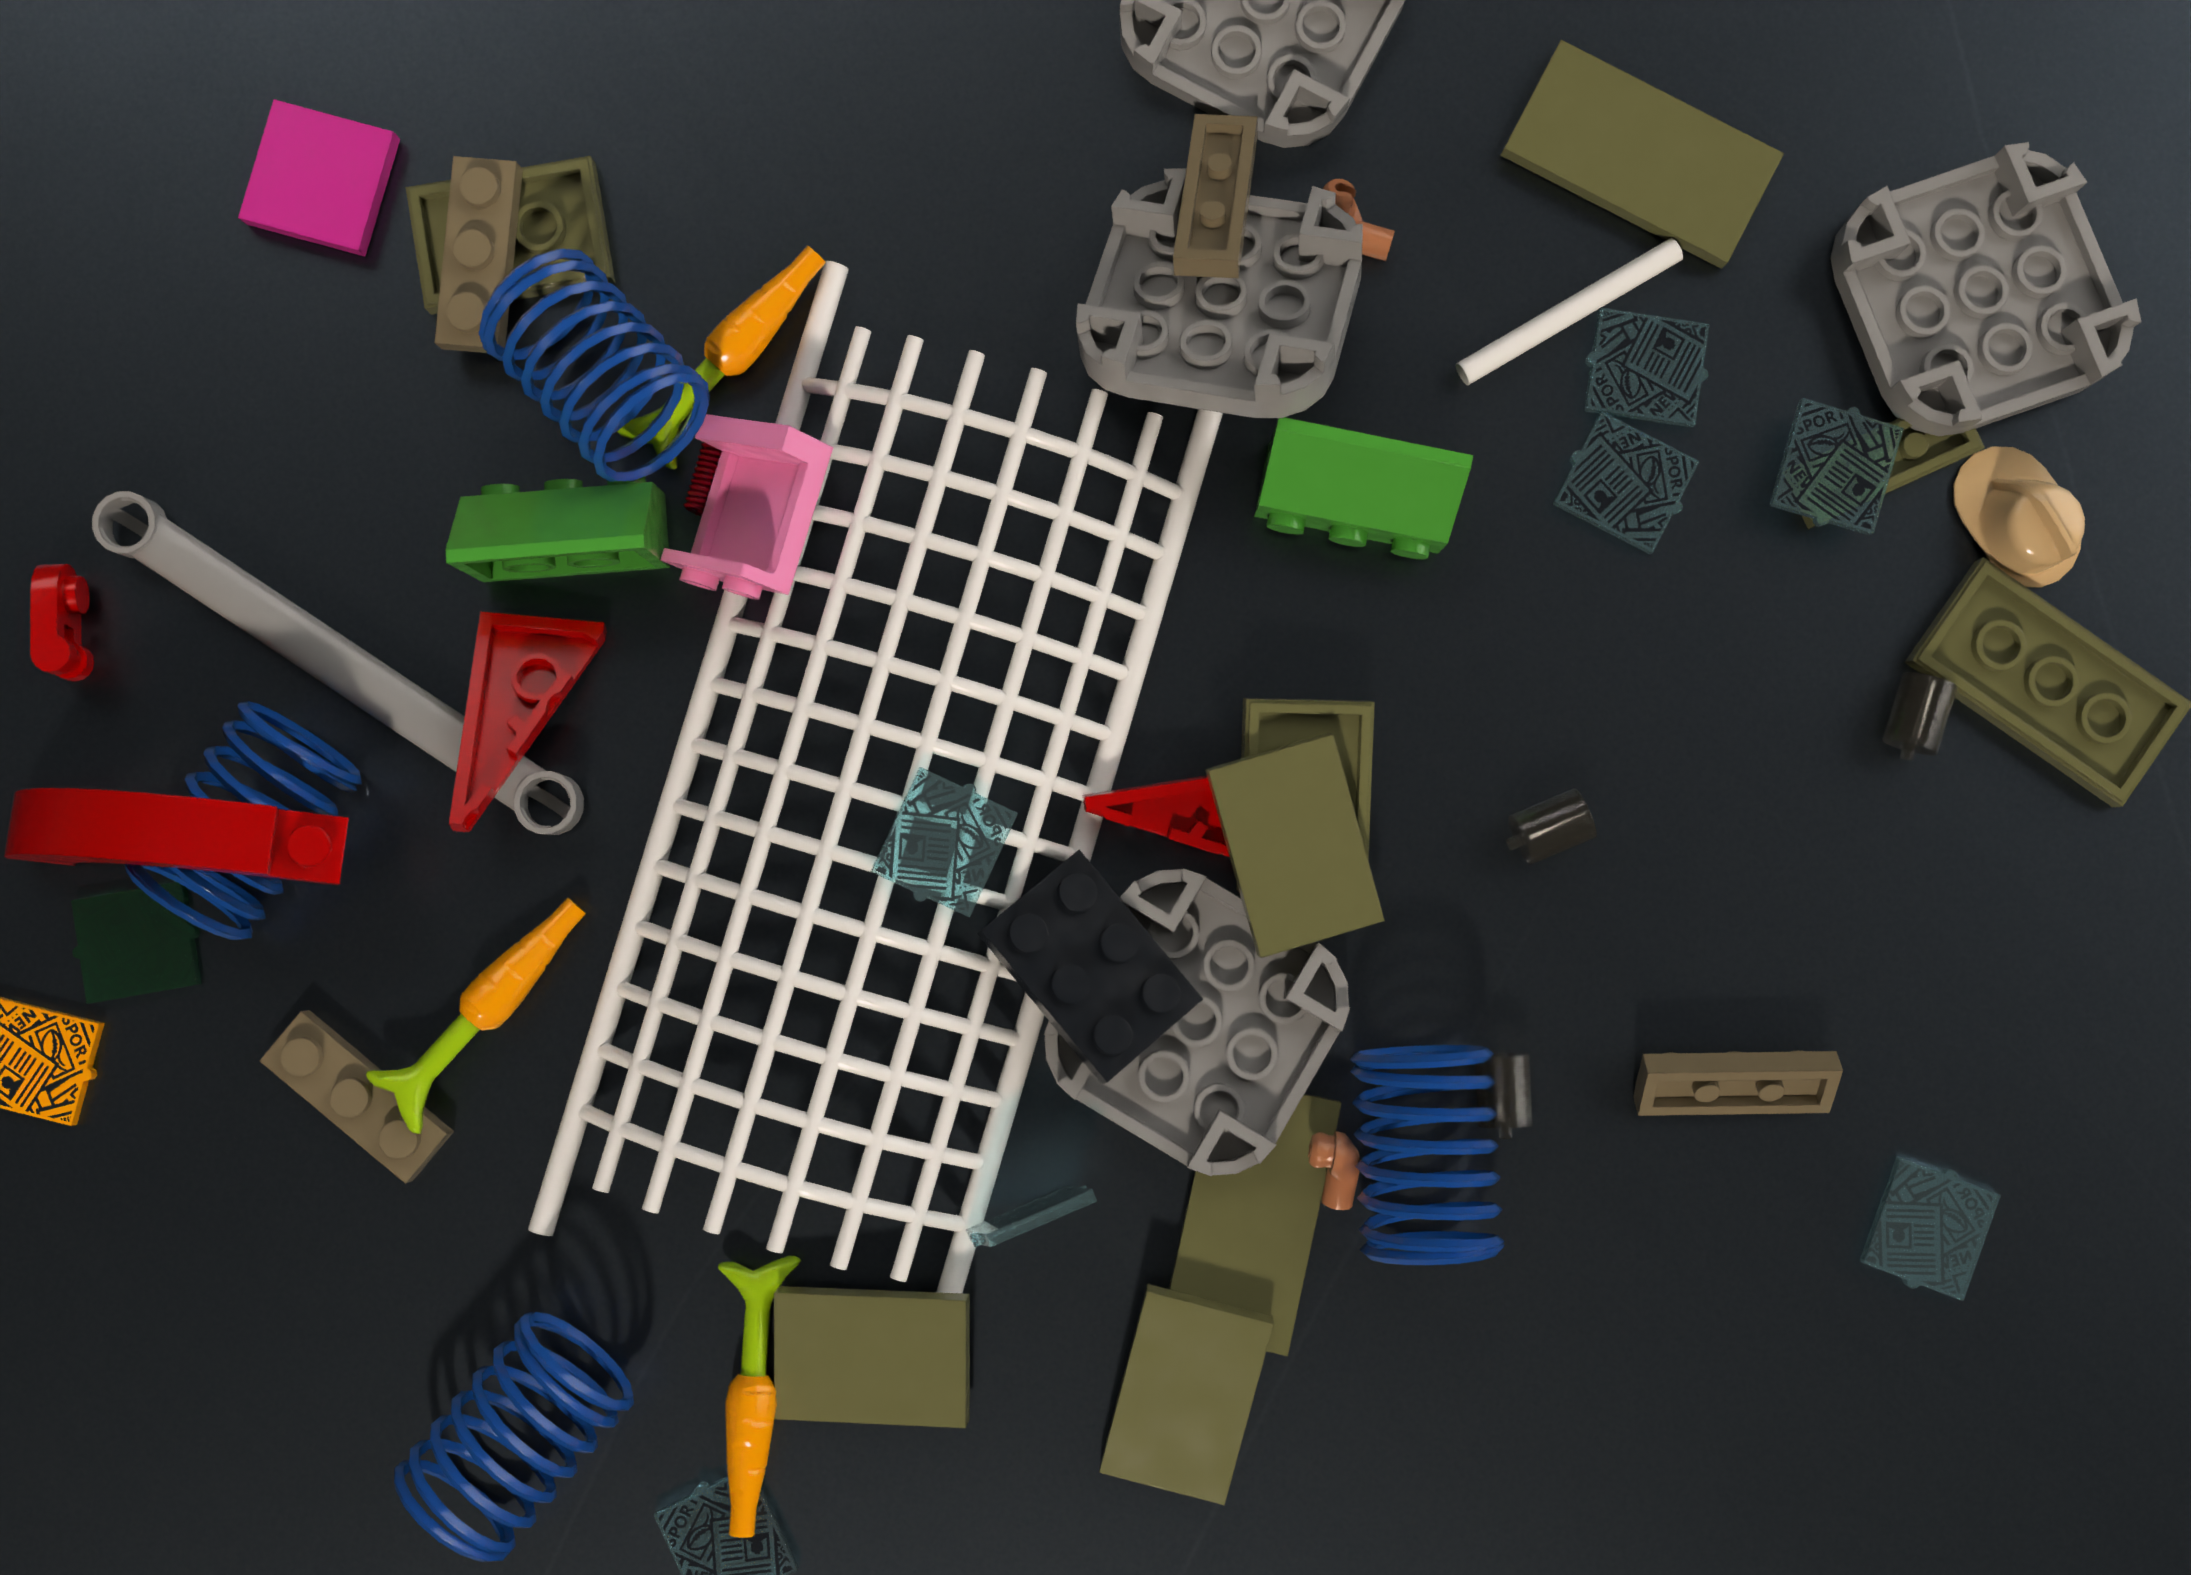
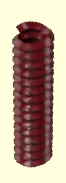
M704 442L701 443L702 449L699 450L701 454L697 456L699 460L696 461L697 466L694 467L695 472L692 474L694 478L690 480L692 484L689 485L690 490L687 491L688 496L685 497L687 502L683 504L686 510L699 516L703 514L722 450Z

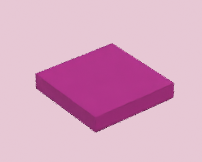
M273 99L238 218L246 225L366 257L400 138L390 130Z

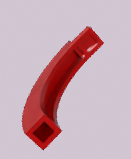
M78 788L22 789L14 794L4 857L7 859L76 866V863L159 866L340 885L349 818L278 809L277 806L165 794Z

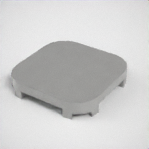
M1121 0L1119 19L1121 46L1132 68L1154 86L1210 115L1257 116V139L1262 142L1282 148L1309 146L1328 136L1346 115L1397 20L1405 0Z
M2029 142L2005 145L1995 156L1893 191H1889L1888 186L1867 197L1835 235L1830 258L1834 280L1881 396L1894 416L1907 421L1915 431L1935 436L1964 433L1965 431L1979 428L2077 394L2123 365L2121 361L2129 352L2134 327L2141 323L2137 298L2122 302L2076 193L2088 182L2074 162L2066 168L2047 154L2029 150Z
M1186 168L1164 169L1165 180L1141 187L1131 195L1122 189L1111 206L1113 226L1086 304L1078 303L1076 328L1080 357L1088 376L1105 390L1128 398L1251 418H1284L1307 410L1321 399L1335 376L1360 285L1362 270L1363 224H1356L1352 216L1335 204L1336 193L1312 186L1308 203L1250 195L1239 278L1174 275L1173 254Z
M1184 868L1159 870L1134 881L1121 895L1120 899L1203 1000L1108 1083L1101 1084L1050 1021H1048L1044 1033L1046 1061L1057 1082L1056 1084L1074 1100H1078L1183 1163L1187 1168L1209 1176L1237 1174L1258 1163L1260 1164L1277 1145L1276 1142L1340 1031H1343L1351 1008L1349 1007L1348 982L1337 962V958L1319 942H1313L1260 958L1255 949L1241 898L1206 878L1207 876Z

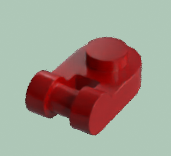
M70 564L38 565L33 571L30 588V655L32 662L40 670L55 674L65 680L76 682L90 675L95 662L90 650L82 646L81 614H85L89 608V587L86 579L83 576H77Z

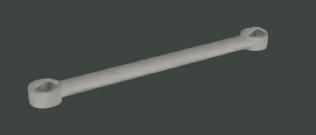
M117 491L106 496L97 505L92 516V530L96 540L105 549L128 558H135L453 771H457L465 716L168 520L164 510L155 501L131 491ZM132 503L139 504L147 513L148 526L122 510V508ZM113 521L141 536L142 539L132 546H120L113 535ZM523 756L494 797L514 810L518 821L526 829L542 835H560L571 830L579 822L584 811L583 794L579 785L572 778L561 773L546 771L525 756ZM545 780L560 783L567 791L570 798V806L537 785ZM531 797L544 804L564 819L553 827L537 824L529 813L528 798Z

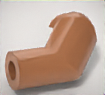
M1344 179L1328 181L1323 189L1336 193L1335 204L1352 216L1356 224H1363L1362 255L1386 261L1395 230L1363 221L1354 200L1356 190L1349 181Z
M1335 1131L1332 1136L1323 1132H1317L1311 1136L1308 1157L1310 1165L1314 1168H1327L1321 1201L1331 1209L1348 1210L1353 1206L1359 1170L1355 1167L1360 1161L1359 1152L1345 1133Z

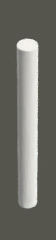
M1669 238L1459 361L1455 366L1460 378L1466 385H1470L1683 260V252L1680 245L1675 239Z

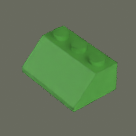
M1286 417L1278 418L1268 445L1254 517L1267 519V528L1282 533L1299 535L1304 533L1305 527L1330 532L1328 539L1338 544L1365 547L1368 539L1392 544L1390 552L1395 555L1411 559H1428L1429 552L1438 554L1448 544L1471 470L1473 455Z
M646 476L634 481H607L608 485L583 487V481L577 479H555L544 482V490L520 492V486L514 484L485 485L481 487V495L460 497L445 550L446 563L481 582L670 568V564L660 561L663 549H669L665 493L653 482H646Z

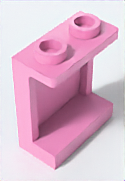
M706 414L704 422L696 433L695 438L722 450L693 547L691 553L664 548L660 561L682 569L679 580L703 589L716 591L719 581H722V589L750 599L759 600L762 590L789 595L833 447L789 425Z

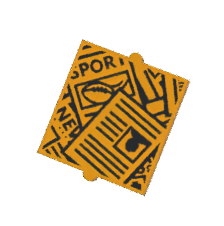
M0 997V1108L69 1126L77 1125L89 1080H94L97 1077V1070L93 1068L105 1023Z

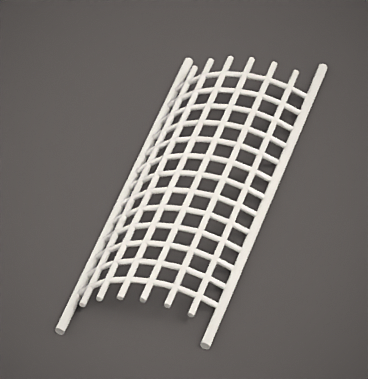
M825 261L826 264L821 272L775 424L789 425L800 431L811 393L834 396L820 440L833 447L796 573L789 595L774 592L765 623L742 618L748 598L726 590L723 592L528 1230L543 1236H553L585 1129L589 1122L609 1131L592 1186L594 1190L609 1193L626 1138L659 1152L642 1209L645 1211L659 1213L675 1158L720 1173L703 1230L706 1232L720 1234L735 1182L738 1178L783 1192L766 1246L767 1250L775 1253H783L800 1197L846 1209L830 1262V1266L841 1270H847L863 1213L906 1222L890 1274V1278L901 1282L907 1281L923 1226L954 1231L936 1292L963 1293L978 1242L976 1239H979L1045 1015L1025 992L1014 1030L983 1023L997 976L1013 981L1016 980L989 947L986 955L983 956L944 945L955 905L951 906L949 903H955L957 899H954V901H938L927 940L881 927L895 879L909 884L946 887V890H930L940 892L941 897L951 898L954 851L946 877L899 873L897 870L927 872L917 868L898 867V864L901 862V859H898L899 832L909 833L910 829L901 828V825H912V823L901 822V819L913 820L914 817H918L931 822L951 824L950 827L956 829V821L902 815L901 812L904 811V806L906 805L908 812L916 813L913 806L909 807L906 802L907 800L910 802L921 794L924 783L912 791V789L926 777L933 754L978 767L968 806L985 838L993 840L995 837H998L1000 841L996 840L997 842L1017 847V851L1004 894L974 885L969 886L968 883L963 882L965 873L962 874L961 872L960 884L956 885L954 883V887H956L954 896L961 895L960 898L964 899L962 891L977 889L976 892L966 893L967 900L999 909L997 917L1021 898L1034 853L1064 862L1080 849L1090 862L1103 817L1085 812L1082 795L1111 791L1223 413L1198 409L1175 484L1148 472L1163 416L1157 413L1147 412L1132 465L1092 449L1108 397V393L1099 389L1091 390L1076 443L1031 428L1047 376V372L1041 369H1030L1015 422L969 409L985 358L983 353L975 350L968 351L952 405L908 394L924 342L923 339L913 335H907L891 390L856 384L871 335L870 330L855 326L839 381L816 378L849 271L842 264ZM851 399L886 405L872 451L838 445ZM903 409L948 420L934 466L889 455ZM964 425L1010 438L996 484L951 471ZM1026 443L1071 458L1058 504L1013 490ZM832 460L867 466L854 512L819 505ZM1087 464L1127 480L1114 525L1074 510ZM884 470L929 482L915 528L870 517ZM945 487L991 499L977 546L932 533ZM1143 487L1171 499L1158 544L1129 532ZM1008 505L1053 519L1039 566L994 551ZM814 520L849 528L835 574L800 566ZM1069 526L1109 541L1096 586L1055 572ZM866 532L910 544L896 590L852 578ZM1125 547L1153 559L1140 604L1111 593ZM927 549L972 561L959 608L913 595ZM989 567L1034 581L1021 628L975 613ZM795 581L830 589L816 636L782 627ZM1051 587L1091 602L1077 647L1037 633ZM847 594L891 605L878 652L833 640ZM1107 608L1136 619L1122 664L1093 654ZM908 611L954 624L940 670L894 657ZM970 629L1016 643L1002 690L957 676ZM737 633L760 638L746 684L724 679ZM776 643L811 651L797 697L763 689ZM1032 649L1072 663L1059 709L1019 696ZM828 656L872 668L859 715L814 702ZM1088 669L1117 679L1104 725L1075 715ZM889 673L935 686L921 733L875 720ZM952 691L997 705L983 752L938 738ZM719 694L741 699L728 745L705 739ZM758 704L792 713L779 759L744 750ZM1013 711L1054 724L1041 770L1000 757ZM809 718L854 730L840 777L795 764ZM1070 730L1100 740L1087 785L1057 776ZM870 736L916 748L902 796L857 783ZM700 754L723 760L709 807L687 800ZM739 765L773 775L759 822L725 812ZM995 773L1036 786L1022 832L1007 827L1004 829L1003 826L998 825L1002 832L991 837L990 834L993 833L992 827L994 825L990 827L985 826L981 820L982 815L979 816L978 814L982 810H976L975 808H981L983 804H986ZM790 780L835 793L821 840L776 827ZM1052 791L1082 801L1069 846L1039 838ZM852 798L897 811L891 831L892 834L895 827L892 878L889 877V869L884 862L878 863L879 857L838 845ZM976 798L980 799L979 801L975 802L974 804L972 803V800H974V799H976ZM919 800L915 802L919 813L927 814L930 812L925 802ZM966 808L965 814H962L964 821L977 828ZM943 809L933 815L944 816L943 812L948 809ZM952 811L947 815L948 817H956V812ZM682 815L704 822L690 868L668 861ZM961 826L963 828H968V830H972V832H974V835H978L972 828L968 826ZM720 827L755 837L741 884L707 874ZM959 829L958 836L964 844L973 847L975 839H972V836L970 837V834H967V832L964 833V830ZM902 838L901 856L903 855V852H904V849H905V845H906V842H907V841H906L905 839H903V838ZM771 842L816 856L802 903L757 890ZM959 842L957 849L963 861H960L957 856L956 869L969 862ZM887 846L888 851L885 852L883 858L885 859V861H886L887 864L889 865V861H887L886 858H885L886 854H887V853H890V847ZM965 848L970 856L972 849ZM832 861L878 874L865 921L819 908ZM880 866L881 868L884 867L887 871H885L886 874L884 875L875 869ZM663 876L685 883L671 930L649 922ZM897 876L946 880V883L898 879ZM701 889L735 900L721 947L688 936ZM752 905L797 919L783 966L738 952ZM813 924L859 937L845 985L800 972ZM644 937L666 945L652 991L631 984ZM876 942L922 955L908 1003L862 990ZM682 951L716 962L703 1009L668 998ZM939 961L980 971L967 1018L925 1008ZM733 968L777 982L764 1029L719 1015ZM794 987L840 1001L826 1048L780 1035ZM625 999L647 1007L633 1053L612 1045ZM857 1006L903 1018L889 1066L843 1053ZM663 1014L697 1025L683 1072L649 1060ZM920 1023L962 1034L948 1081L906 1071ZM714 1031L758 1045L744 1093L700 1079ZM979 1038L1009 1046L996 1092L965 1085ZM775 1051L821 1064L807 1112L761 1098ZM607 1060L628 1069L614 1116L593 1107ZM838 1069L884 1082L871 1129L824 1117ZM644 1076L678 1088L664 1136L630 1123ZM901 1086L943 1096L930 1143L887 1134ZM694 1095L739 1109L725 1157L681 1142ZM960 1101L991 1107L977 1154L947 1148ZM756 1114L802 1128L788 1176L742 1162ZM819 1133L865 1145L851 1193L805 1181ZM882 1150L925 1159L911 1206L869 1198ZM942 1163L972 1169L959 1216L928 1210Z

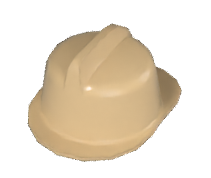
M1992 446L1974 453L1959 468L1953 484L1954 506L1962 523L1982 549L1989 562L2025 587L2036 588L2059 581L2074 566L2081 550V539L2085 529V516L2082 507L2069 490L2058 486L2047 469L2031 454L2014 447Z

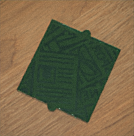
M178 882L160 885L177 900L190 907L188 892L185 886ZM141 889L71 901L78 946L73 949V956L80 959L87 1004L202 984L195 939L200 935L199 928L163 907Z

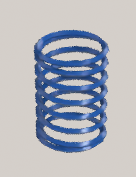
M561 248L535 255L514 268L495 287L483 309L479 336L484 350L499 361H503L506 374L517 381H521L525 395L535 401H540L543 415L554 422H559L563 437L572 442H578L581 457L594 463L597 475L609 482L637 480L665 466L693 440L704 422L709 406L708 383L694 369L684 365L682 355L670 345L665 344L663 335L652 325L646 324L644 314L632 304L627 303L625 294L612 283H608L606 274L594 265L593 260L581 250ZM558 259L569 260V261H564V262H559V263H555V264H550V265L543 266V267L537 269L536 271H534V272L528 274L529 272H531L532 270L536 269L537 267H539V266L542 265V264H545V263H548V262H551V261H555V260H558ZM576 271L585 274L586 281L563 286L541 298L520 317L508 335L505 348L497 344L494 333L498 321L508 306L527 288L552 274ZM584 292L573 313L560 319L535 344L515 349L516 343L529 324L548 307L570 295ZM593 292H599L600 302L590 305ZM607 312L618 313V324L601 328L606 319ZM596 315L588 331L573 347L553 364L534 371L535 364L547 348L563 339L578 322L589 316ZM625 333H637L638 339L635 346L619 350L625 338ZM613 336L607 350L591 369L571 384L553 391L555 384L571 363L577 360L587 349ZM644 354H656L655 367L636 373ZM631 358L624 372L608 390L591 403L573 410L585 390L610 368ZM526 359L523 370L516 366L515 360ZM667 359L672 364H665V360ZM546 378L543 390L534 386L533 380ZM648 380L646 385L630 394L611 413L604 426L593 430L599 419L613 403L627 391ZM684 383L692 386L695 397L692 411L682 430L665 450L647 464L627 472H616L607 466L606 462L620 460L636 452L654 438L672 416L681 399ZM674 385L664 408L642 433L626 445L604 453L611 435L635 418L655 392ZM566 397L562 411L553 407L552 400H561ZM586 417L581 432L572 428L571 421ZM590 441H597L595 450L591 449Z
M250 701L239 702L237 706L239 715L244 721L233 720L223 724V734L230 747L213 746L205 749L203 755L210 772L187 773L184 779L186 789L191 797L210 799L198 785V782H202L229 791L244 803L277 806L278 809L290 810L274 799L236 780L216 758L222 757L254 769L281 791L316 813L339 816L334 802L290 773L264 761L241 740L235 732L238 731L276 746L303 767L340 790L354 792L357 791L356 785H362L360 771L337 750L290 719L265 706ZM265 721L289 733L296 739L311 747L313 750L318 752L326 759L322 758L321 756L317 755L311 750L305 748L304 746L288 739L287 737L279 733L277 730L272 728L270 725H268ZM124 864L131 880L149 897L177 916L214 935L230 940L252 938V926L248 919H265L264 907L255 897L216 872ZM145 869L174 880L202 896L234 921L239 929L213 920L180 902L161 887ZM230 873L265 893L273 895L284 893L282 880L278 878Z
M1425 1045L1377 1048L1358 1051L1349 1059L1355 1064L1350 1072L1360 1081L1382 1085V1087L1363 1091L1352 1102L1363 1114L1381 1117L1364 1123L1353 1134L1365 1146L1379 1149L1378 1151L1366 1154L1355 1165L1366 1178L1379 1181L1367 1186L1357 1197L1368 1210L1379 1213L1369 1217L1358 1229L1368 1240L1359 1250L1370 1260L1400 1265L1461 1264L1495 1257L1504 1248L1505 1245L1503 1243L1505 1241L1498 1235L1490 1233L1425 1231L1390 1235L1372 1230L1386 1224L1410 1219L1455 1221L1491 1219L1497 1217L1503 1210L1493 1202L1471 1201L1406 1205L1372 1198L1383 1193L1408 1188L1484 1187L1495 1185L1501 1177L1496 1172L1490 1170L1414 1173L1380 1169L1372 1166L1390 1160L1430 1154H1489L1499 1147L1493 1139L1423 1141L1373 1135V1133L1383 1130L1420 1124L1491 1121L1497 1115L1491 1107L1418 1108L1372 1103L1377 1100L1419 1093L1489 1089L1495 1083L1489 1075L1434 1076L1372 1071L1375 1069L1438 1068L1484 1063L1494 1055L1487 1047L1472 1045ZM1385 1248H1393V1249H1399V1250H1405V1251H1394V1250H1383V1249H1385Z
M528 1312L521 1316L520 1320L514 1324L515 1341L502 1342L493 1349L494 1366H482L473 1373L472 1390L461 1391L452 1398L451 1415H442L431 1423L430 1440H420L410 1448L409 1460H403L394 1467L395 1490L403 1506L414 1520L439 1543L461 1556L479 1562L503 1561L516 1546L513 1527L531 1528L536 1522L533 1502L551 1503L557 1497L553 1477L572 1478L578 1472L573 1451L592 1453L598 1448L597 1436L593 1426L602 1428L615 1427L619 1423L617 1411L629 1410L634 1404L631 1383L622 1369L606 1351L569 1323L550 1314ZM530 1327H539L557 1333L579 1345L613 1378L623 1397L620 1400L610 1398L585 1372L567 1359L543 1347ZM510 1351H518L523 1364L532 1375L505 1366L504 1356ZM549 1374L585 1401L602 1408L606 1416L600 1415L584 1406L567 1393ZM489 1376H497L501 1388L508 1397L483 1390V1381ZM513 1381L537 1392L558 1407L575 1423L586 1438V1441H581L571 1436L544 1417L524 1397ZM475 1400L480 1414L485 1420L462 1414V1407L468 1401ZM491 1405H495L513 1414L539 1432L557 1450L565 1461L566 1466H559L523 1443L503 1423ZM454 1425L462 1444L441 1439L442 1431L447 1426ZM468 1428L477 1430L498 1441L516 1454L535 1472L545 1486V1491H538L509 1474L482 1449ZM429 1449H432L438 1464L428 1460H420L421 1456ZM446 1452L456 1454L486 1471L516 1498L525 1515L518 1517L499 1508L485 1493L461 1475ZM408 1472L412 1476L418 1493L430 1510L451 1531L466 1542L445 1530L415 1500L405 1482V1475ZM423 1472L435 1476L454 1487L472 1505L478 1508L492 1524L500 1542L477 1533L458 1519L437 1497L426 1481Z

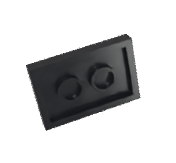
M1080 849L977 933L1101 1084L1108 1083L1203 1000Z

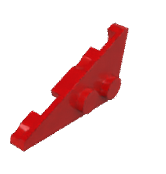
M480 611L449 825L453 831L470 832L606 641L607 631L604 622Z
M1207 775L1082 795L1085 812L1126 826H1133L1155 833L1170 840L1217 855L1221 854L1230 857Z

